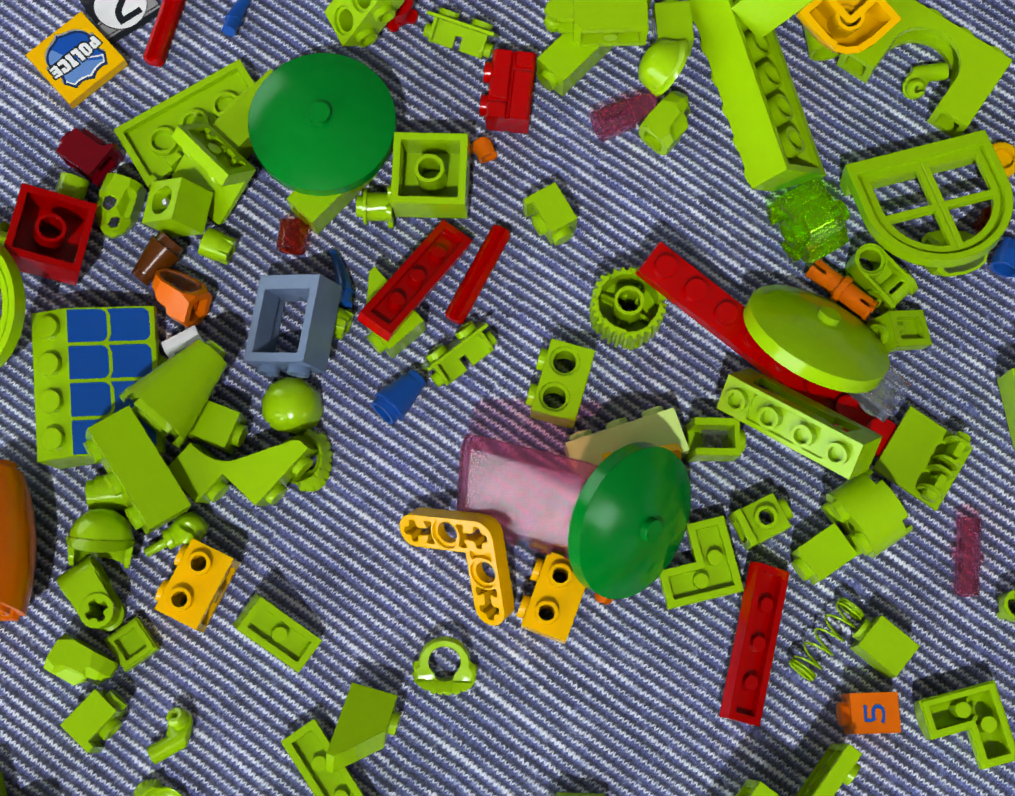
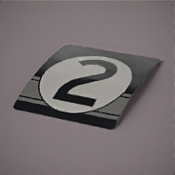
M79 0L101 33L112 45L155 19L160 9V5L156 0Z

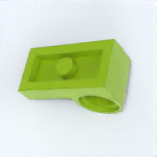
M255 592L232 623L238 631L298 673L322 642L319 637L257 592Z

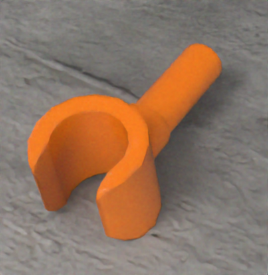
M479 137L470 145L471 155L476 154L479 163H487L497 158L494 146L487 137Z

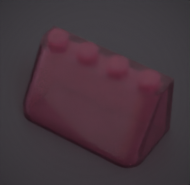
M466 434L460 449L456 511L491 515L500 523L505 543L516 546L518 540L530 543V549L546 555H551L552 550L564 552V558L569 560L568 532L573 509L582 488L598 466L561 455L473 434Z

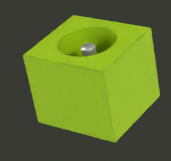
M183 177L151 182L142 223L155 230H162L173 238L204 234L213 193Z

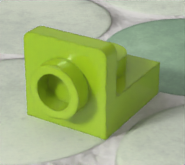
M923 310L888 311L866 323L880 339L888 354L893 351L922 350L932 345Z

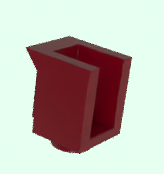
M76 127L72 131L67 132L61 138L59 147L55 150L67 166L98 188L102 186L107 173H113L125 158L116 143L105 144V142L85 128L82 132Z

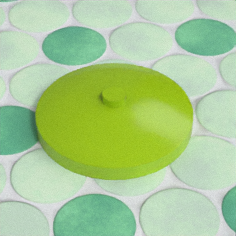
M765 285L752 293L744 307V323L755 342L779 364L812 383L840 392L865 393L877 388L889 370L890 359L888 353L876 334L852 313L825 297L793 286Z

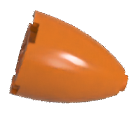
M0 459V621H19L20 616L26 617L34 585L37 559V532L32 498L25 476L17 469L18 465L5 459Z

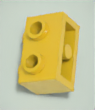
M192 538L189 545L184 544L178 551L174 560V565L177 567L170 580L165 579L158 588L155 600L158 602L154 609L204 633L241 563Z
M548 550L545 560L537 558L530 580L537 583L532 596L524 594L516 616L523 619L521 623L522 629L565 644L586 587L575 576L569 558ZM561 573L566 577V581L558 583L553 579V575ZM543 609L550 610L553 618L548 621L540 618L539 612Z

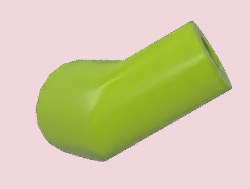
M941 62L918 65L911 68L902 83V92L905 97L913 100L921 98L925 94V89L929 82L947 80L949 77L948 64Z
M174 707L169 710L166 715L168 720L166 737L146 748L150 759L155 765L183 750L189 744L194 724L193 717L189 711L182 707Z

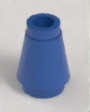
M410 369L406 374L375 394L376 399L371 403V406L389 424H394L397 420L402 421L422 389L426 386V382L419 373Z

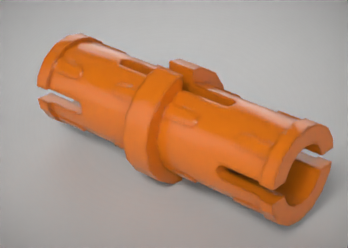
M818 258L814 263L815 266L812 265L807 271L806 278L812 280L828 292L833 302L837 303L840 301L861 317L863 321L870 316V313L872 314L879 304V301L874 300L854 285L853 278L849 275L846 277L842 276L821 258Z

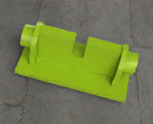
M439 7L438 14L427 10L426 14L434 17L433 23L427 22L423 31V36L427 37L429 42L453 49L458 36L462 38L458 51L481 60L484 57L491 58L494 45L489 43L491 37L500 38L499 35L491 32L493 25L474 18L471 25L458 21L459 13Z
M473 321L467 322L454 333L457 337L446 346L443 343L435 346L425 355L427 361L421 364L420 367L427 371L434 370L430 378L438 388L443 384L448 386L467 371L460 360L464 355L471 365L474 366L494 351L493 346L498 343L496 338L490 331L485 334L482 332L489 326L487 323L478 321L474 324Z

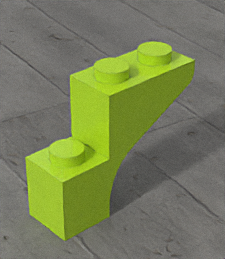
M292 440L236 460L224 461L210 453L203 445L190 442L168 468L180 487L197 503L209 504L211 501L213 503L218 501L228 491L229 485L227 483L230 481L255 506L266 507L268 504L272 506L281 500L288 490L285 487L294 476L300 477L311 467L314 462L311 457L317 450L309 443Z

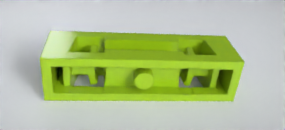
M752 368L728 375L716 407L720 411L848 480L869 470L883 437ZM761 384L769 389L765 390L758 385Z

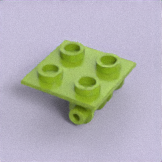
M909 406L872 469L934 511H937L973 449L969 443L971 437L962 431H957L954 435L912 406Z

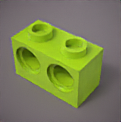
M332 0L324 13L343 47H367L377 40L378 34L396 16V11L405 0Z
M553 338L551 339L549 349L541 348L536 365V370L542 371L538 384L531 383L525 405L532 406L530 418L574 430L595 350ZM559 359H568L573 363L574 369L568 373H561L556 370L554 363ZM555 393L560 395L565 403L561 407L553 409L549 408L543 399L548 394Z

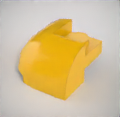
M813 0L796 15L797 19L821 45L833 53L854 54L866 50L902 20L886 0Z

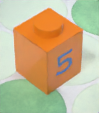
M898 692L841 694V702H837L836 717L838 725L844 728V734L901 733Z

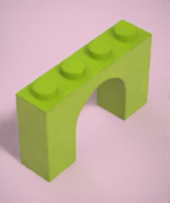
M886 0L902 20L866 50L854 54H841L836 65L866 84L887 53L895 47L908 43H917L934 49L948 64L950 84L946 94L927 122L952 138L961 136L1013 60L1006 56L998 47L990 46L975 37L967 28L959 27L950 22L936 9L928 8L916 0Z
M271 69L211 125L246 160L254 153L248 132L250 106L262 82L273 72ZM378 173L363 185L345 193L330 196H313L293 191L286 199L291 211L318 235Z

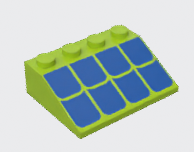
M157 307L62 308L31 314L38 463L57 469L101 463L100 461L94 463L84 448L83 443L87 441L85 438L86 430L88 427L129 405L132 409L135 406L134 402L128 398L124 403L119 395L127 387L160 366ZM136 415L160 454L166 453L165 439Z

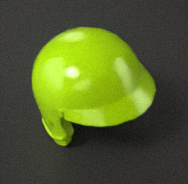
M106 508L91 509L81 514L72 525L69 536H66L69 565L74 566L77 562L92 555L95 558L103 557L119 561L124 565L125 569H129L135 545L133 529L129 521L117 511Z

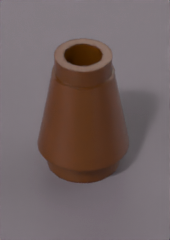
M161 230L157 236H151L131 273L142 283L149 286L154 279L155 272L163 268L170 269L182 259L180 254L185 249L171 236Z

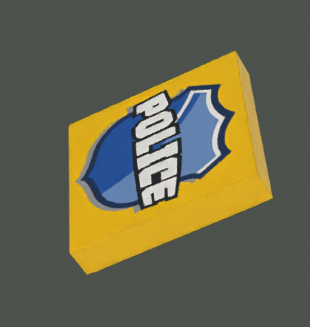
M82 12L75 15L25 55L72 109L128 66L123 56Z

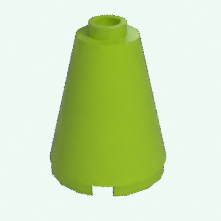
M210 339L206 343L197 340L127 387L119 397L124 403L130 398L135 405L132 408L135 415L164 439L169 433L177 439L172 445L180 447L185 442L227 367V363L223 359L226 353Z

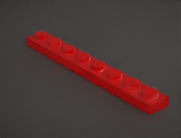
M660 241L656 244L635 274L769 378L882 435L883 437L874 458L880 455L897 428L896 424L856 393L840 392L817 385L779 364L755 342L748 332L743 319L744 306L664 243Z

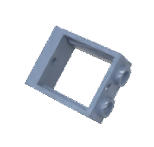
M322 274L261 275L243 361L257 367L258 374L268 377H279L280 372H287L289 375L300 378H309L310 373H326L342 286ZM307 301L297 353L275 352L285 302Z

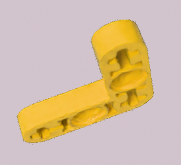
M425 507L416 508L401 518L399 523L400 532L405 541L410 545L466 553L474 606L477 615L482 621L492 626L499 625L513 613L514 597L504 535L497 519L483 513ZM444 522L450 523L455 528L457 539L447 534ZM482 562H486L493 567L495 578L489 577L484 572Z

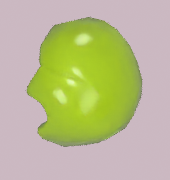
M284 377L268 386L261 401L262 416L270 424V427L279 432L303 435L307 429H313L318 425L323 414L322 397L308 382L300 378Z

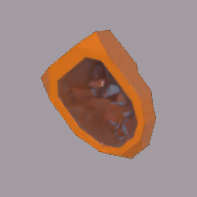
M163 268L155 272L152 288L157 301L166 309L167 315L188 328L201 324L209 313L213 297L205 284L188 274L174 269Z

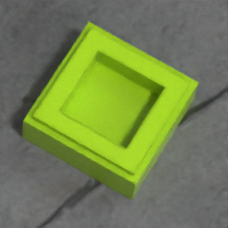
M135 617L104 639L125 672H130L161 650L140 617Z

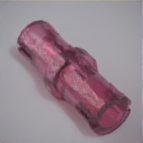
M957 517L956 551L952 552V560L955 561L954 595L980 597V563L984 562V553H981L980 544L982 519L976 517Z

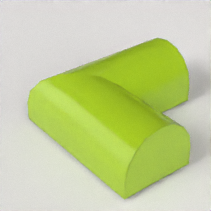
M995 680L914 702V710L919 728L927 740H934L966 731L978 769L983 770L1015 761V741Z

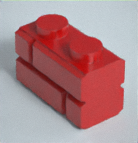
M495 49L493 50L492 62L485 61L483 83L489 84L488 95L481 94L479 116L485 117L486 129L520 134L529 133L536 72V54L534 52H513L512 50Z

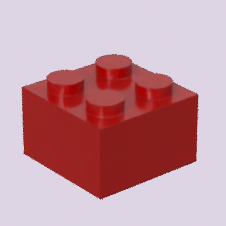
M22 183L3 247L10 253L19 271L76 286L98 204Z

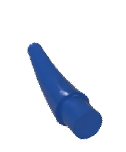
M237 0L227 13L222 27V32L225 35L235 36L238 28L242 25L251 0Z
M332 249L330 255L334 267L335 283L342 286L339 307L347 310L352 307L353 287L337 250Z

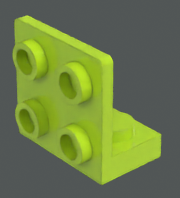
M207 122L178 125L171 138L182 147L184 155L171 178L183 177L212 192L213 196L208 216L216 224H224L256 169Z

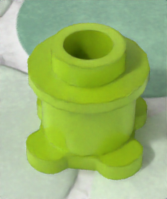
M388 185L387 192H369V188H364L363 195H357L356 216L363 217L364 225H368L369 221L388 222V228H394L395 215L390 204L391 185Z

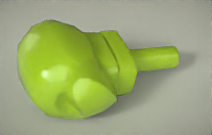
M194 512L182 514L169 527L162 530L163 539L144 548V552L147 557H150L166 547L172 550L183 544L189 545L192 538L200 541L208 533V523L204 517Z

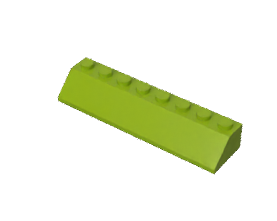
M688 0L691 5L692 21L697 26L701 38V49L707 56L712 70L711 79L718 88L723 103L722 111L730 123L734 135L733 144L740 153L745 168L744 176L751 185V188L773 192L825 177V170L775 29L758 40L731 9L735 0Z

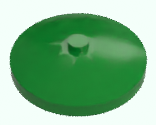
M316 53L304 55L284 63L262 82L250 106L248 132L250 142L260 164L278 183L302 194L330 196L353 190L366 183L378 173L392 152L394 132H397V119L391 94L385 83L372 69L358 60L333 53Z
M632 443L609 455L588 478L574 506L568 532L570 564L579 582L587 589L609 599L628 598L650 586L670 564L684 537L691 508L689 476L684 464L677 455L668 449L652 443Z

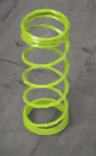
M839 597L836 602V608L843 618L833 614L825 615L826 624L831 631L823 628L814 629L815 637L822 646L813 642L803 643V648L811 660L794 655L788 661L789 665L799 675L810 682L817 678L816 674L795 658L807 661L820 670H823V667L811 656L805 645H813L834 656V653L820 640L816 631H824L845 642L830 625L827 617L837 618L852 628H856V626L845 617L839 606L858 621H862L865 617L864 612L845 597Z

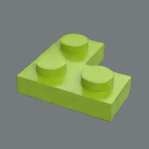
M724 515L687 524L686 534L694 563L665 569L660 574L659 581L667 610L744 591Z

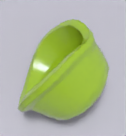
M661 39L652 44L644 53L639 63L638 78L653 97H661L683 70L687 61L688 41L685 39L681 41Z

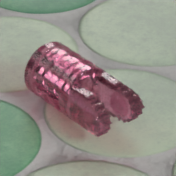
M646 92L627 100L621 98L617 102H612L608 106H603L598 110L590 112V121L598 139L601 142H605L609 138H614L618 134H623L628 130L636 128V124L644 121L648 114L657 106L658 97H655V94L651 92Z

